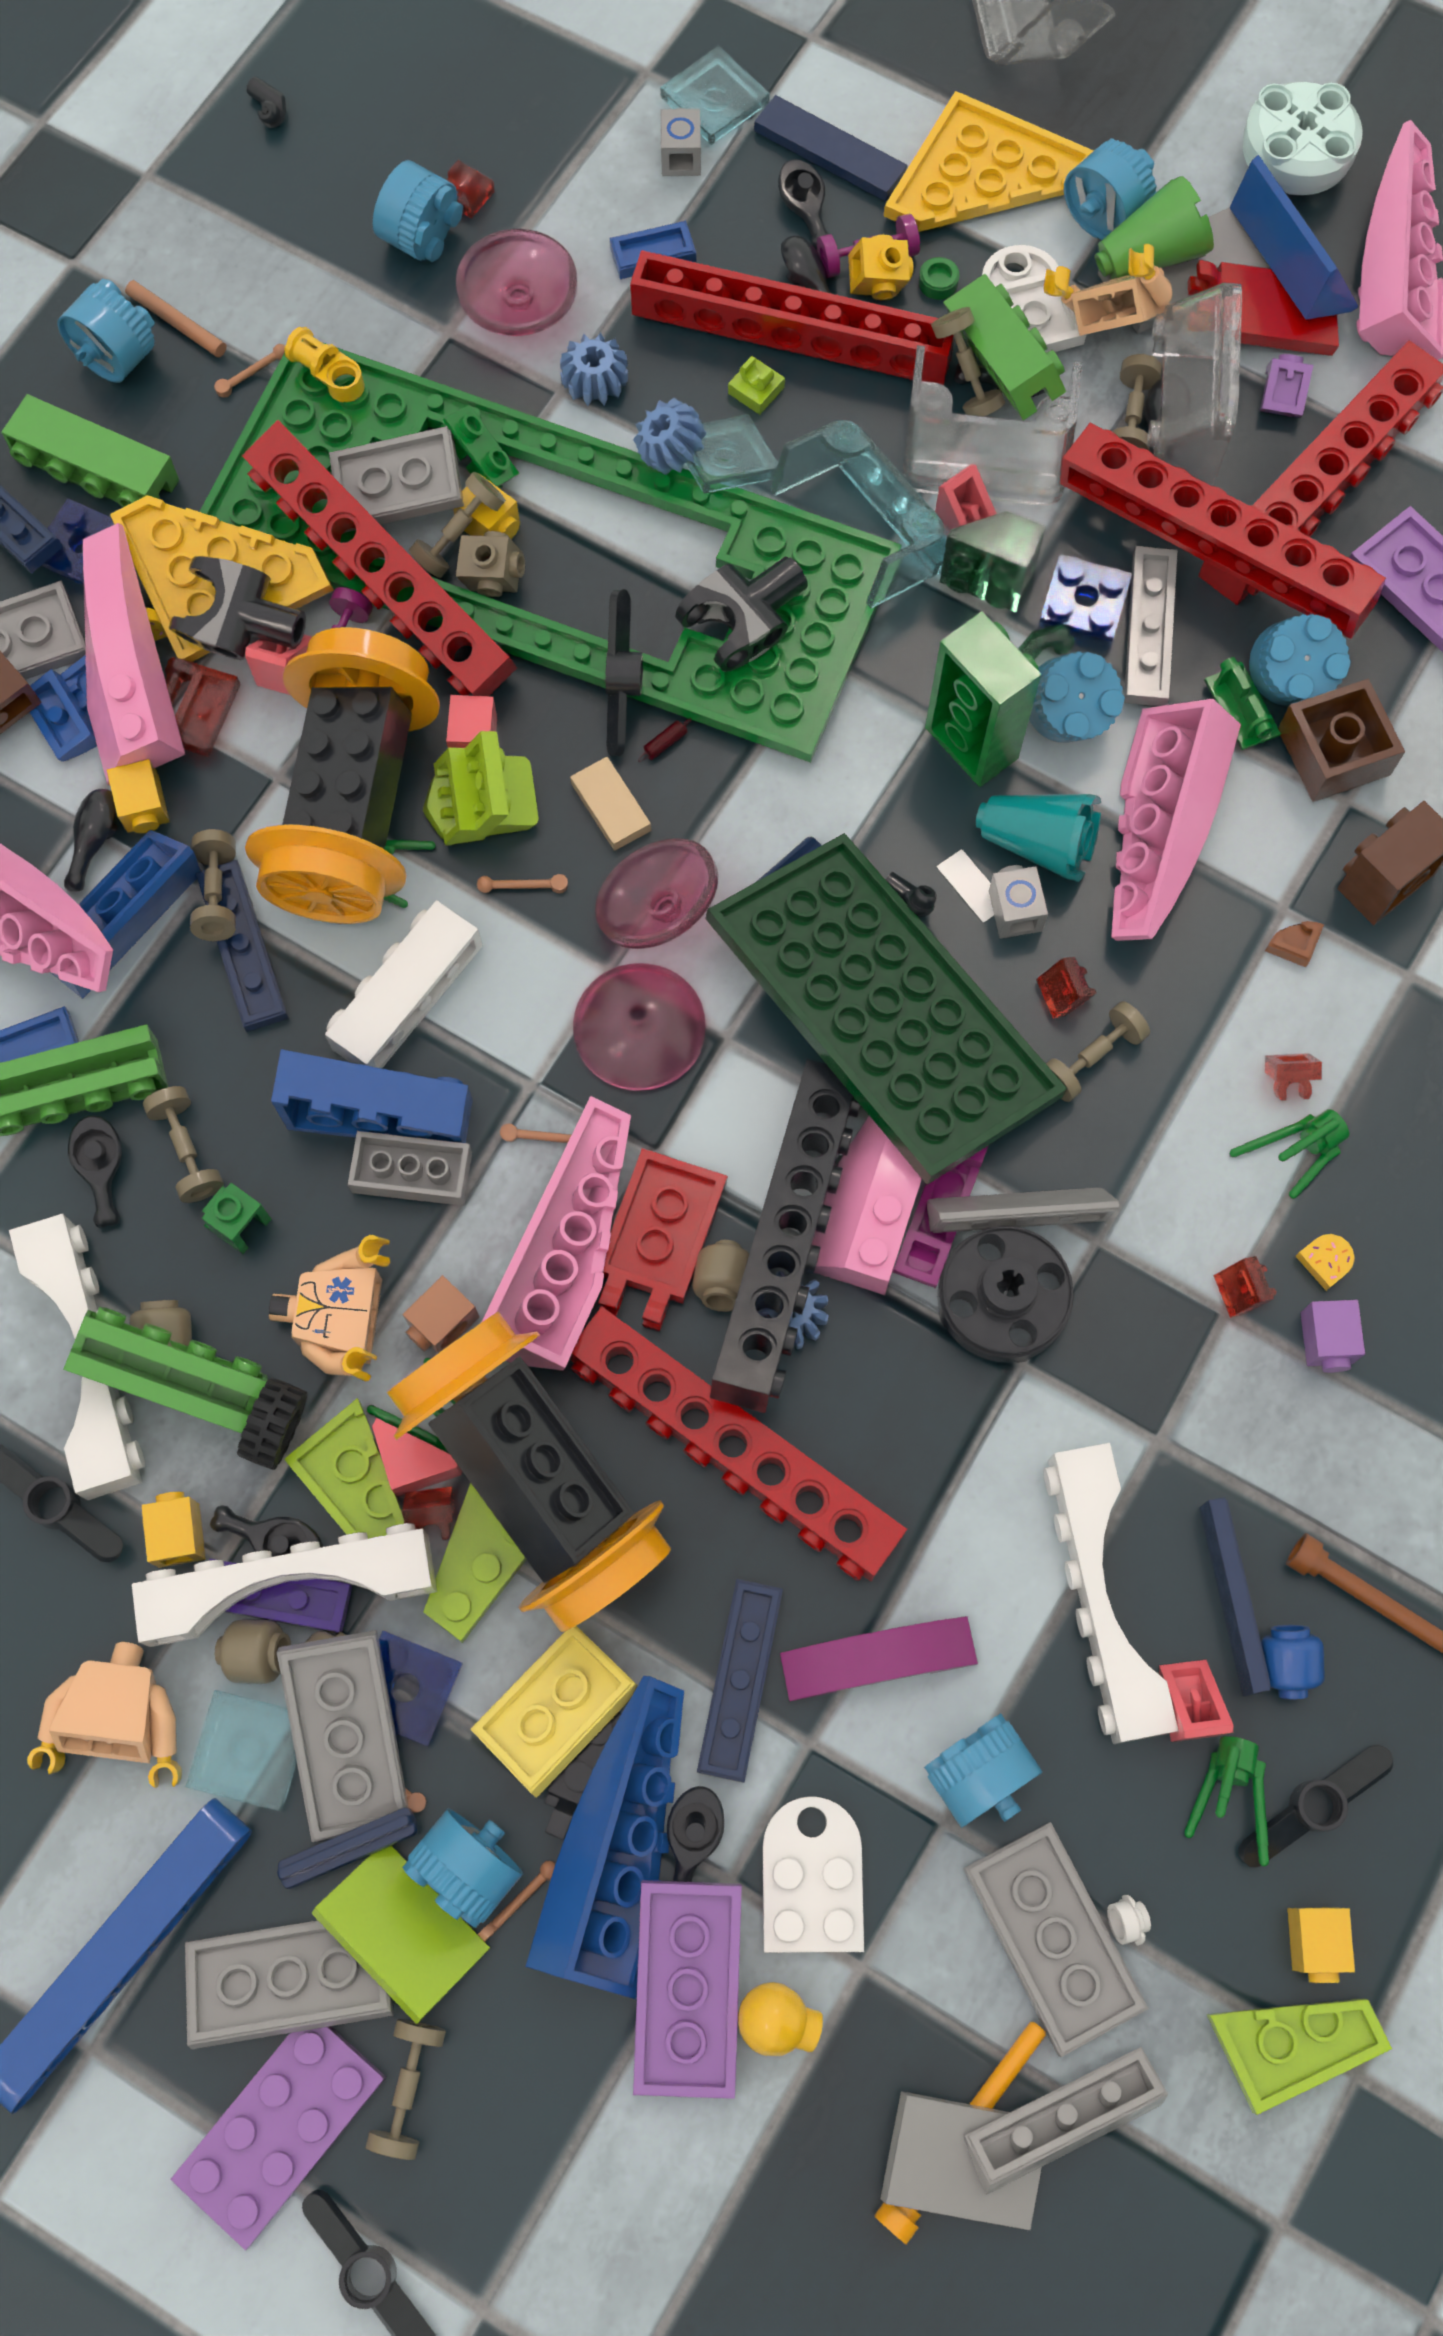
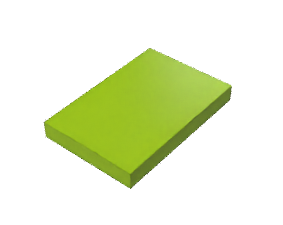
M389 1846L371 1854L325 1897L311 1914L401 2009L418 2024L487 1953L490 1947L461 1917L458 1920L454 1919L435 1902L439 1894L428 1884L422 1887L411 1879L402 1868L407 1861L392 1846Z

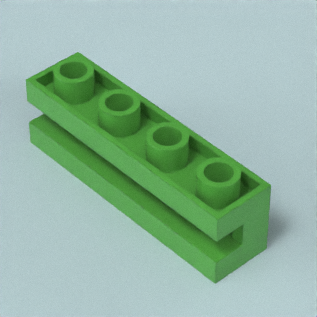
M983 274L943 302L948 313L960 308L970 307L975 321L967 328L961 330L963 339L968 346H971L974 355L1022 420L1037 412L1031 396L1043 389L1051 401L1067 392L1060 378V375L1065 372L1060 359L1054 350L1048 353L1045 352L1048 349L1036 327L1028 330L1030 324L1020 306L1017 305L1011 308L1014 304L1002 283L995 287L987 275Z
M26 394L1 432L10 449L11 456L20 464L26 467L34 465L47 471L60 482H73L82 486L92 496L97 498L107 497L118 502L122 507L147 495L160 499L159 492L161 489L172 493L179 482L177 472L169 455L29 394Z
M146 1024L0 1063V1135H14L23 1131L24 1126L39 1122L45 1124L59 1123L66 1120L69 1114L84 1110L88 1112L104 1111L109 1109L114 1102L129 1098L132 1100H145L152 1093L167 1088L168 1083L158 1040L149 1026Z
M99 1307L97 1313L87 1310L63 1370L242 1433L247 1424V1418L252 1412L253 1405L256 1399H258L261 1389L265 1387L268 1381L267 1375L260 1372L262 1368L260 1364L235 1356L233 1362L215 1356L216 1348L199 1341L190 1340L188 1346L171 1341L172 1333L170 1331L145 1323L143 1329L124 1323L126 1320L124 1314L109 1308Z

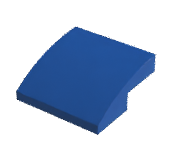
M84 655L63 673L59 674L50 669L30 685L42 702L30 711V714L55 756L61 762L77 757L97 747L87 709L86 655Z

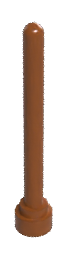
M1308 1533L1303 1534L1297 1541L1287 1558V1566L1303 1576L1307 1573L1313 1577L1319 1574L1443 1653V1631L1329 1559V1552L1323 1549L1324 1544Z

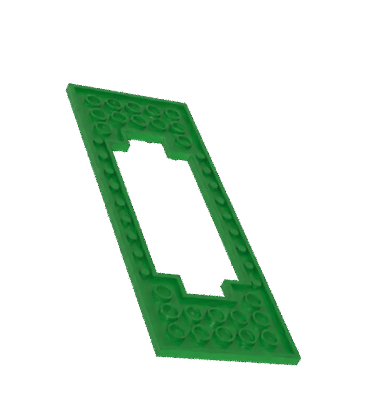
M340 348L338 349L341 353L360 366L365 387L362 395L356 400L339 402L331 397L325 384L312 376L309 368L300 362L289 361L283 354L199 512L217 517L225 523L238 527L242 525L273 535L274 538L296 545L298 543L313 548L333 589L345 587L364 595L361 590L366 585L357 575L350 581L332 561L337 555L329 546L321 551L304 533L309 526L300 517L293 522L277 506L276 502L281 497L272 488L265 493L248 476L247 473L252 467L242 455L279 420L332 475L330 452L427 431L428 427L437 429L444 423L443 419L470 405L507 455L726 531L727 535L716 557L717 568H721L726 564H733L745 578L752 580L785 556L791 557L797 562L807 579L808 587L776 610L788 625L785 635L776 645L755 660L735 670L725 672L715 663L714 657L718 649L728 640L727 637L732 633L731 628H729L724 641L684 627L669 662L643 653L641 696L627 695V697L688 719L692 718L691 720L811 763L899 559L902 544L682 468L681 473L672 469L665 475L651 466L649 467L640 458L641 455L638 452ZM341 375L336 378L334 384L341 387L349 386L354 382L355 377L352 375ZM299 470L288 473L284 479V484L295 481ZM327 499L316 502L312 513L323 511L327 505ZM356 530L343 533L340 543L351 541L356 534ZM380 558L373 560L368 571L371 573L379 571L383 567L385 560ZM433 578L504 652L606 689L608 640ZM414 587L403 588L397 596V602L409 600L413 595ZM386 605L382 607L384 609L390 610ZM433 617L427 624L440 628L443 617ZM630 648V652H639Z

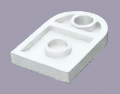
M1013 245L1005 247L988 259L982 275L986 274L995 287L1002 283L1014 304L1011 308L1019 305L1029 321L1030 327L1028 330L1036 327L1048 348L1045 350L1046 353L1051 350L1057 352L1084 345L1086 335L1079 336L1075 313L1061 301V297L1050 296L1044 293L1046 269L1056 272L1058 267L1056 261L1045 251L1033 246ZM1010 263H1017L1025 270L1016 273L1009 271L1005 266Z
M803 1797L793 1800L775 1813L766 1828L763 1839L764 1952H864L861 1838L852 1817L846 1810L831 1800L820 1797ZM809 1807L819 1809L824 1814L826 1820L824 1831L819 1836L813 1838L803 1835L797 1825L800 1812Z

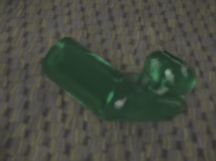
M1057 624L1032 631L1017 649L1022 654L1027 653L1035 661L1043 650L1053 647L1058 655L1066 654L1073 648L1075 639L1069 634L1070 629L1068 627Z

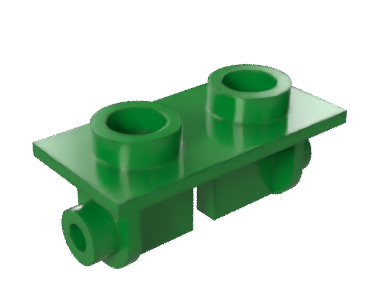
M470 405L443 419L444 423L439 428L447 426L454 435L456 455L459 460L465 459L468 455L472 459V462L466 467L470 474L473 472L481 474L499 489L503 487L502 484L520 474Z
M1235 657L1228 658L1220 664L1221 672L1204 679L1215 701L1241 724L1237 737L1241 750L1281 735L1243 662H1237Z

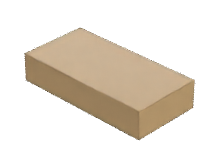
M608 757L570 776L571 785L614 851L651 831L650 821Z

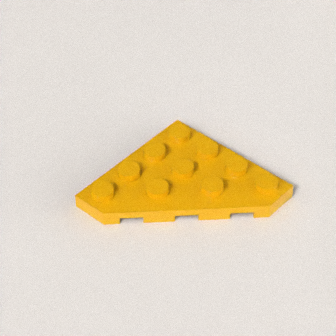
M955 91L885 204L884 217L896 222L898 216L911 213L916 221L918 232L1062 196L1064 195V182L1068 173L1094 150Z
M148 495L110 514L114 524L120 523L124 527L134 567L173 650L183 665L210 652L186 641L169 630L171 619L174 616L185 618L186 616L204 614L211 608L216 594L212 582L199 578L189 571L193 557L204 556L230 560L267 574L271 581L264 600L298 609L334 591L317 554L311 547L298 543L296 545L276 539L273 535L242 525L238 527L225 523L217 517L189 508H178Z

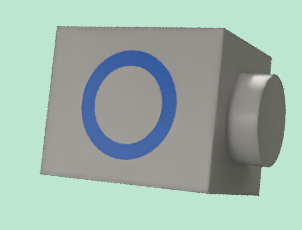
M661 109L662 176H701L700 109Z
M1012 865L1001 869L998 873H993L989 895L999 938L1042 932L1048 912L1037 866L1023 868L1020 865Z

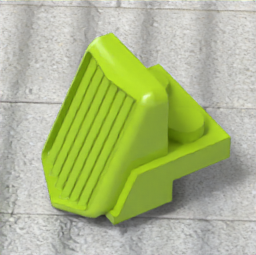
M480 731L465 748L448 747L434 763L435 776L431 780L423 812L438 835L444 839L445 845L484 840L489 835L529 830L537 824L539 817L531 763L526 757L505 756L503 749L499 748L497 732Z

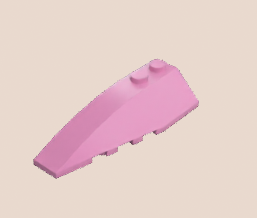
M1411 120L1403 123L1375 199L1365 243L1361 286L1358 289L1360 314L1357 320V331L1360 338L1364 342H1369L1380 355L1394 356L1410 340L1439 360L1443 358V278H1437L1436 263L1443 261L1442 246L1438 243L1435 244L1432 231L1433 227L1439 225L1438 210L1429 194L1436 190L1431 143Z
M120 523L83 539L87 709L108 785L110 783L106 769L150 759L152 765L156 768L185 755L123 525Z
M1214 699L1142 709L1120 790V796L1125 800L1124 814L1119 816L1118 831L1123 834L1122 851L1117 852L1116 868L1121 871L1120 884L1114 888L1112 938L1116 941L1153 939L1175 905L1207 839L1222 796L1241 726Z
M0 844V956H2V960L12 964L23 963L29 965L31 970L42 974L49 972L57 974L60 980L96 992L106 991L113 949L98 926L79 904L54 881L32 864Z
M590 1096L482 1320L483 1322L499 1311L516 1335L536 1331L540 1334V1336L506 1360L510 1363L521 1356L527 1366L563 1371L602 1289L606 1253L609 1249L613 1212L616 1208L620 1171L623 1167L631 1115Z
M868 1116L851 1142L847 1156L843 1155L837 1164L843 1170L836 1194L827 1192L824 1205L830 1206L832 1209L825 1234L816 1232L813 1245L821 1247L814 1273L885 1295L922 1178L873 1119Z

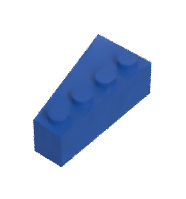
M282 1049L280 1050L271 1102L287 1130L356 1138L357 1131L458 1143H466L473 1101L469 1086L456 1078L438 1077L434 1079L407 1072H397Z

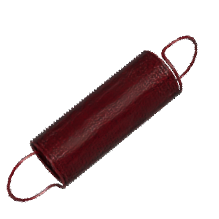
M676 720L645 744L643 748L650 757L649 759L654 760L687 734L685 725L687 721L684 722L683 726L680 721Z

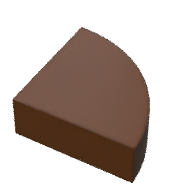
M1305 921L1280 930L1273 936L1265 951L1307 967L1324 924Z

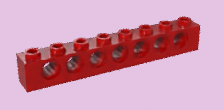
M641 250L630 282L632 315L941 387L944 386L953 354L954 336L936 338L931 325L938 318Z
M1408 340L1252 506L1259 508L1264 514L1285 525L1296 527L1302 534L1311 537L1321 522L1319 518L1325 512L1331 515L1346 496L1344 491L1350 485L1356 488L1364 480L1371 469L1369 464L1375 458L1378 461H1382L1396 442L1394 438L1397 434L1401 432L1403 435H1406L1419 419V411L1424 406L1430 409L1443 393V386L1441 385L1443 380V364ZM1205 561L1198 577L1237 606L1249 593L1255 596L1260 591Z
M279 420L242 455L252 467L247 473L248 476L265 493L272 488L281 497L276 502L277 506L293 522L300 517L309 526L304 533L321 551L329 546L337 555L332 561L350 581L356 575L366 585L361 592L378 610L386 605L395 616L390 622L407 640L414 634L424 644L418 651L435 669L443 664L453 674L447 681L460 695L489 696L517 669L510 657ZM299 470L295 481L284 484V479L288 473ZM327 499V505L323 511L312 513L316 502ZM356 529V534L351 541L340 543L341 536L346 530ZM385 558V563L379 571L373 573L368 571L373 560ZM414 587L413 595L409 600L397 602V596L403 588ZM436 616L443 617L442 625L438 630L434 632L425 631L426 624L431 618ZM460 647H472V653L467 660L463 662L454 661V655Z
M1090 422L1062 458L1061 485L1305 615L1313 614L1330 619L1332 624H1336L1337 629L1342 631V635L1349 639L1353 638L1378 603L1386 577L1377 573L1372 567L1360 564L1342 555L1334 547L1321 544L1302 534L1296 527L1279 522L1264 514L1259 508L1237 500L1228 495L1223 489L1211 486L1197 479L1185 469L1175 467L1155 457L1149 450L1134 446L1119 438L1110 430L1102 429Z
M604 1307L599 1309L581 1332L570 1356V1360L574 1363L571 1367L574 1373L591 1385L596 1380L601 1382L611 1390L608 1397L627 1412H631L635 1407L648 1417L645 1424L662 1438L668 1440L673 1435L686 1445L683 1452L700 1466L706 1468L711 1463L724 1473L721 1480L736 1493L744 1496L749 1491L762 1501L759 1508L774 1521L782 1524L787 1519L801 1530L797 1536L809 1547L817 1552H821L825 1547L840 1558L836 1565L847 1575L857 1581H860L862 1576L869 1581L873 1580L905 1535L907 1528L741 1407L711 1399V1385ZM616 1355H626L633 1360V1365L628 1372L615 1374L607 1368L608 1362ZM653 1382H663L669 1386L671 1392L665 1400L654 1402L645 1396V1389ZM700 1409L708 1416V1422L700 1429H689L682 1423L683 1415L688 1410ZM729 1436H736L744 1441L746 1450L742 1455L731 1458L721 1452L719 1445L723 1439ZM775 1464L782 1469L784 1479L774 1486L765 1485L757 1476L758 1470L763 1465ZM803 1492H813L820 1497L822 1508L814 1514L803 1513L796 1505L795 1500L797 1496ZM841 1520H852L859 1526L861 1536L855 1542H843L836 1536L834 1526Z

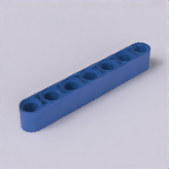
M217 1798L210 1800L193 1817L1 2043L0 2104L11 2114L16 2113L37 2092L250 1837L252 1830Z

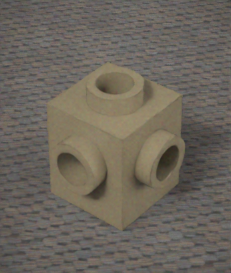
M487 531L484 533V536L461 535L456 577L470 591H477L484 596L500 597L502 592L517 593L519 578H522L525 572V558L522 551L509 536L497 531Z

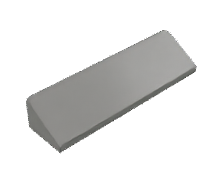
M1102 1188L935 1198L927 1201L930 1232L933 1231V1233L985 1230L999 1226L1028 1227L1106 1221L1120 1208L1119 1201Z
M1142 2047L965 2135L964 2140L985 2193L990 2194L1161 2106L1168 2093Z

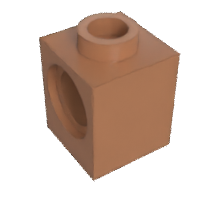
M443 1275L402 1314L410 1326L405 1332L407 1336L424 1352L431 1346L437 1353L455 1342L480 1317L476 1307Z

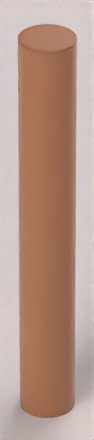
M131 280L127 284L125 293L214 356L221 357L225 353L226 343L135 280Z

